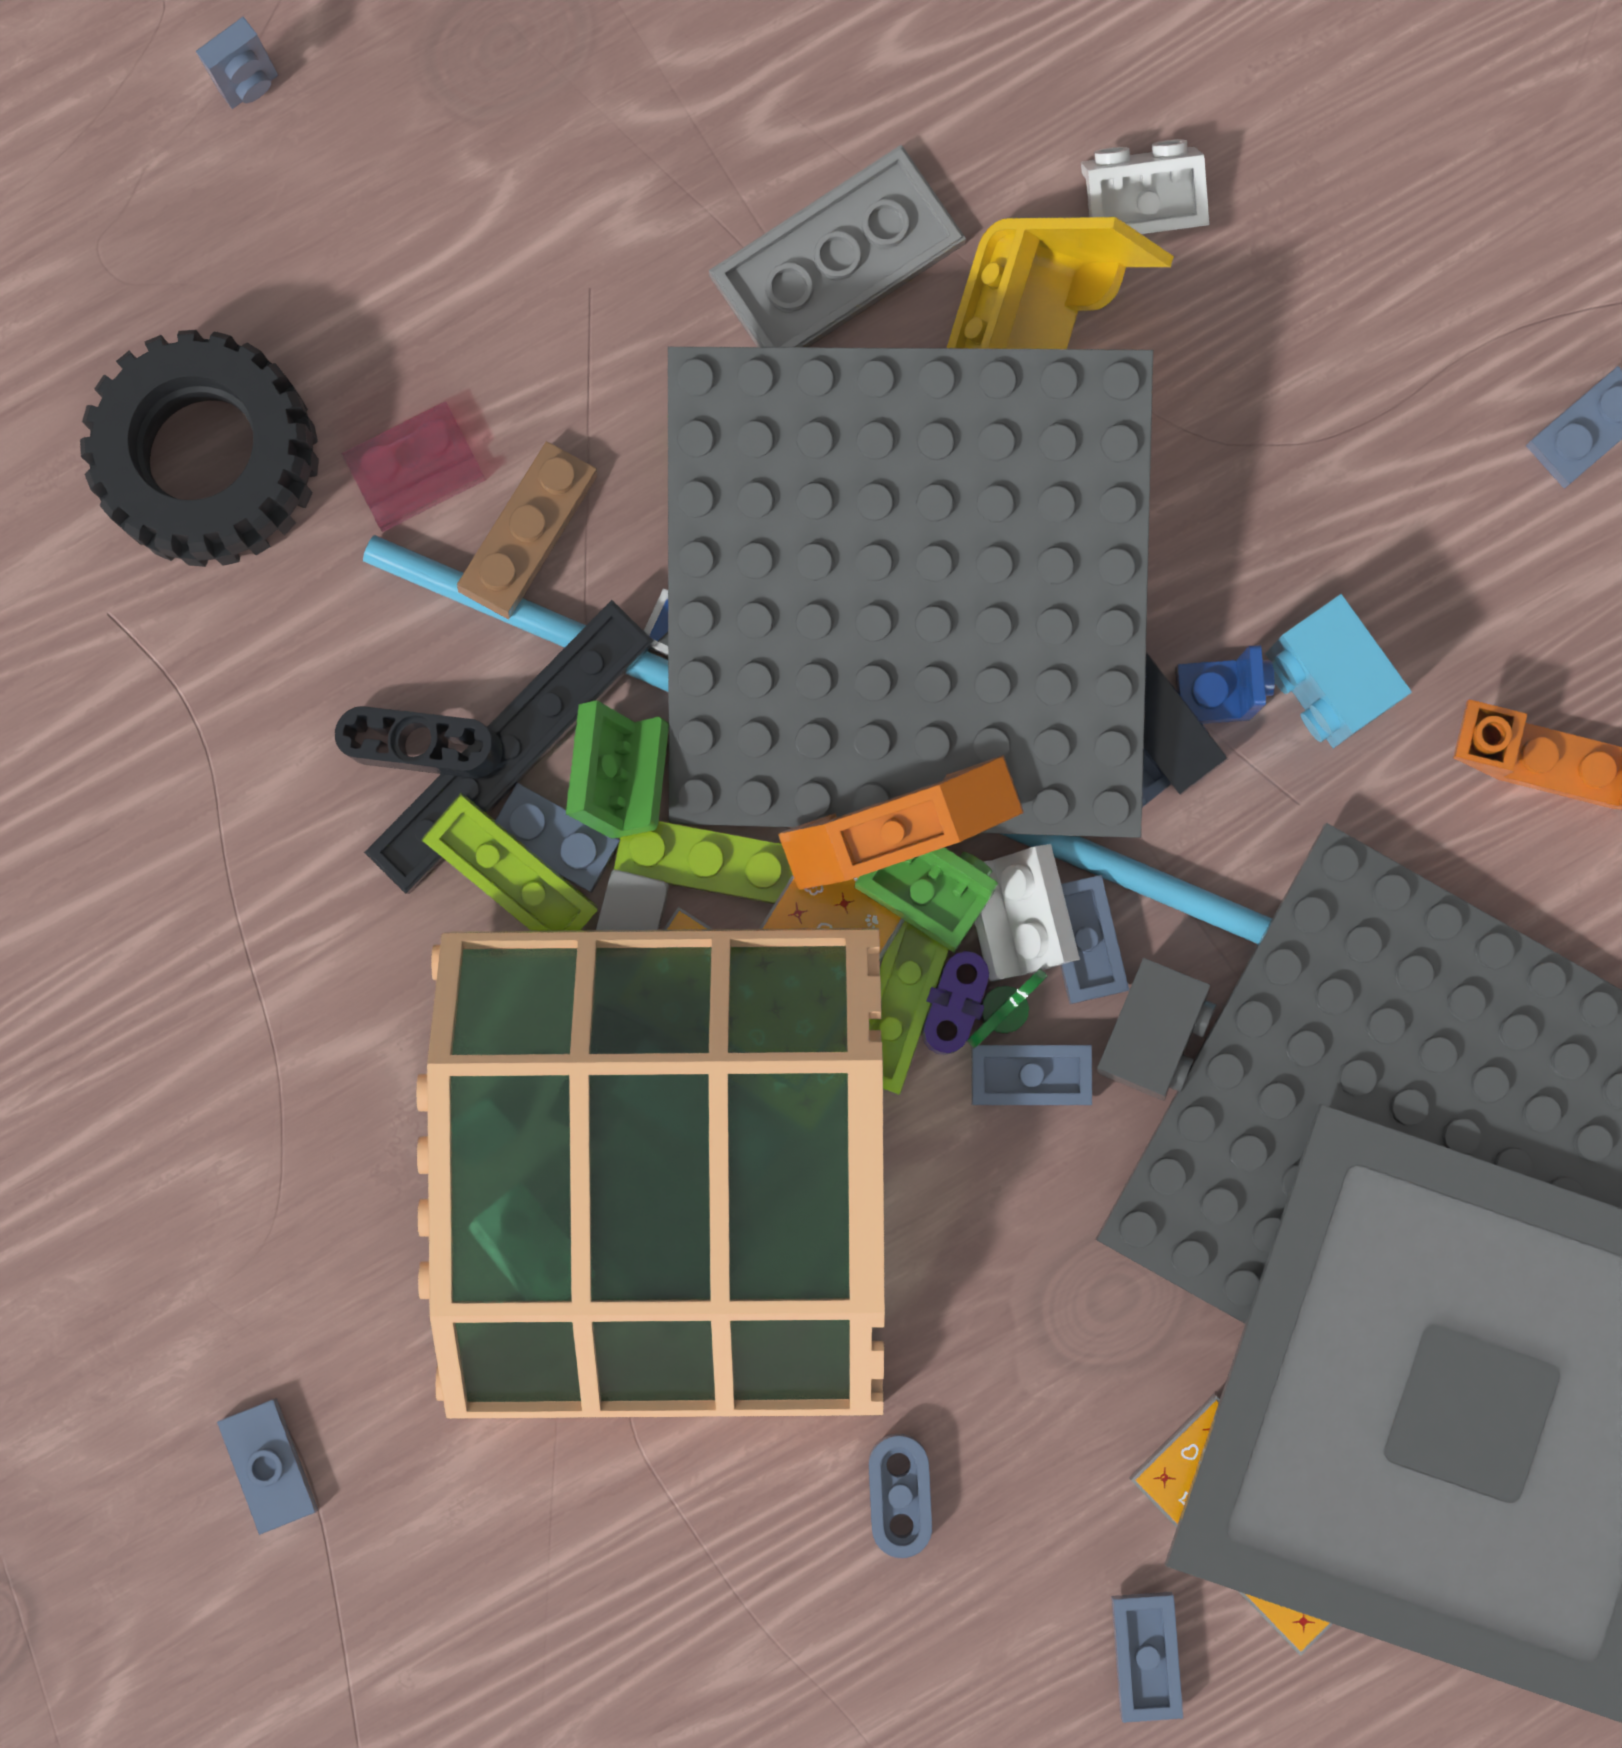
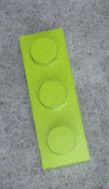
M462 792L423 836L422 841L531 931L581 930L598 910L596 904ZM553 948V950H555L558 954H560L565 949Z
M658 821V827L653 831L620 837L614 870L664 881L668 885L775 904L793 875L782 844Z
M906 921L886 951L880 966L881 1019H869V1030H881L883 1089L898 1095L901 1094L931 1005V1003L926 1002L930 988H937L949 953V949Z

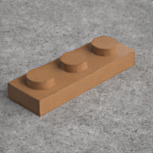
M546 441L458 581V592L509 620L597 478V468Z

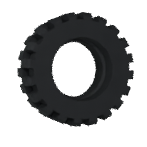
M197 330L178 331V342L170 344L162 335L145 341L148 352L138 358L129 350L116 360L122 368L120 373L113 380L103 375L94 388L102 399L98 407L86 405L82 423L90 429V437L80 439L81 458L90 466V469L84 475L90 490L101 500L99 506L109 518L136 542L146 546L154 554L170 561L174 558L182 559L188 566L206 567L208 560L216 559L222 566L240 562V552L250 549L255 555H258L270 548L271 546L267 538L276 530H279L285 536L296 524L290 516L296 506L307 507L313 493L307 486L309 477L317 476L319 458L313 452V445L318 442L315 425L308 417V408L287 376L276 363L272 364L261 350L248 342L240 346L231 335L215 331L210 335V339H203ZM202 401L231 403L245 414L253 430L252 452L244 471L225 490L207 498L182 500L167 494L154 480L150 467L152 445L162 425L175 412L190 404Z

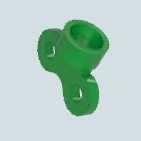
M1039 968L1019 989L1001 986L987 993L981 1005L985 1006L981 1015L984 1023L967 1039V1042L973 1048H976L992 1031L1008 1034L1022 1027L1029 1013L1026 997L1048 975Z

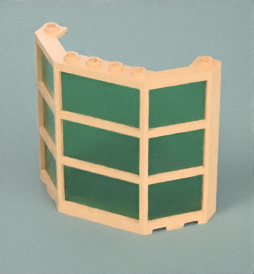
M879 928L449 931L442 933L441 944H433L431 968L432 978L436 981L427 1074H418L416 1097L418 1111L428 1112V1136H419L417 1166L419 1174H428V1199H420L418 1204V1232L420 1237H429V1261L420 1262L418 1289L420 1299H429L430 1322L438 1364L436 1369L437 1401H444L446 1418L883 1415L884 1342L872 1341V1327H884L883 1059L881 1030H869V1019H881Z

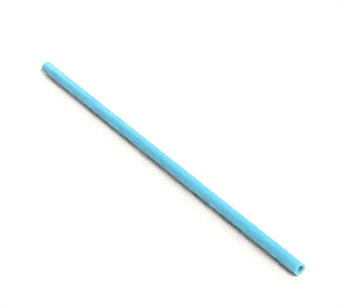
M376 535L371 537L363 555V562L564 648L586 626L522 598L508 620L458 592L457 583L463 575L461 571ZM647 651L625 673L668 692V660ZM1001 834L1029 847L1051 844L1054 857L1094 875H1102V878L1256 944L1259 943L1272 920L1268 916L1081 836Z

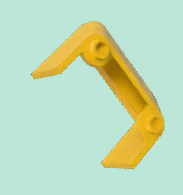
M1117 217L1001 219L986 230L978 244L947 348L1067 349L1078 311H1094L1110 303L1119 292L1126 267H1171L1174 256Z

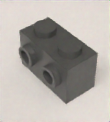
M1143 958L1097 1067L1098 1074L1162 1101H1165L1170 1088L1181 1092L1194 1059L1184 1055L1193 1033L1204 1037L1217 1005L1207 1000L1210 993V985Z

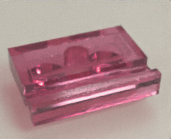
M446 401L342 453L382 532L486 480Z

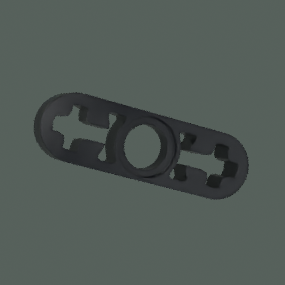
M358 706L345 712L335 728V742L340 751L363 765L467 778H481L494 771L502 757V743L499 736L482 722L475 719ZM368 727H370L379 734L388 736V745L381 740L365 739L361 745L355 741V737L358 732H366ZM418 728H428L431 733V743L428 749L419 756H408L405 748L408 736ZM448 739L459 745H472L476 739L483 744L481 752H472L468 758L459 751L448 748Z

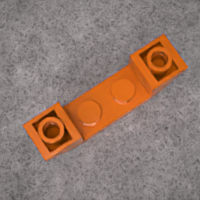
M1471 699L1467 700L1454 751V759L1497 780L1611 809L1622 810V747L1525 723L1526 713Z
M1004 755L947 774L941 782L839 817L834 813L782 831L778 835L798 890L847 881L959 843L1023 814L1024 810Z

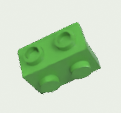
M598 700L579 704L566 815L611 839L655 830L658 827L669 723L660 717L634 722Z
M944 847L862 875L855 882V888L955 953L993 896L998 883L989 877L992 870L982 860L967 852H962L960 856H957Z

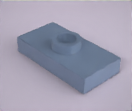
M277 1398L217 1422L259 1535L316 1513L319 1510Z

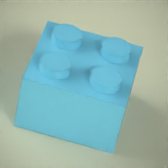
M1342 594L1284 633L1265 653L1268 659L1272 661L1276 686L1284 694L1293 692L1305 709L1300 715L1309 732L1319 742L1326 739L1333 749L1412 693Z

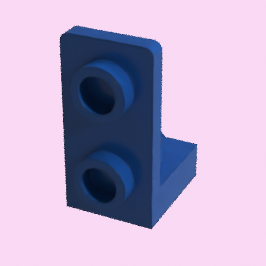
M1261 645L1248 646L1237 660L1177 664L1175 667L1177 692L1202 724L1250 721L1266 705V696L1274 695L1273 664L1271 660H1263Z

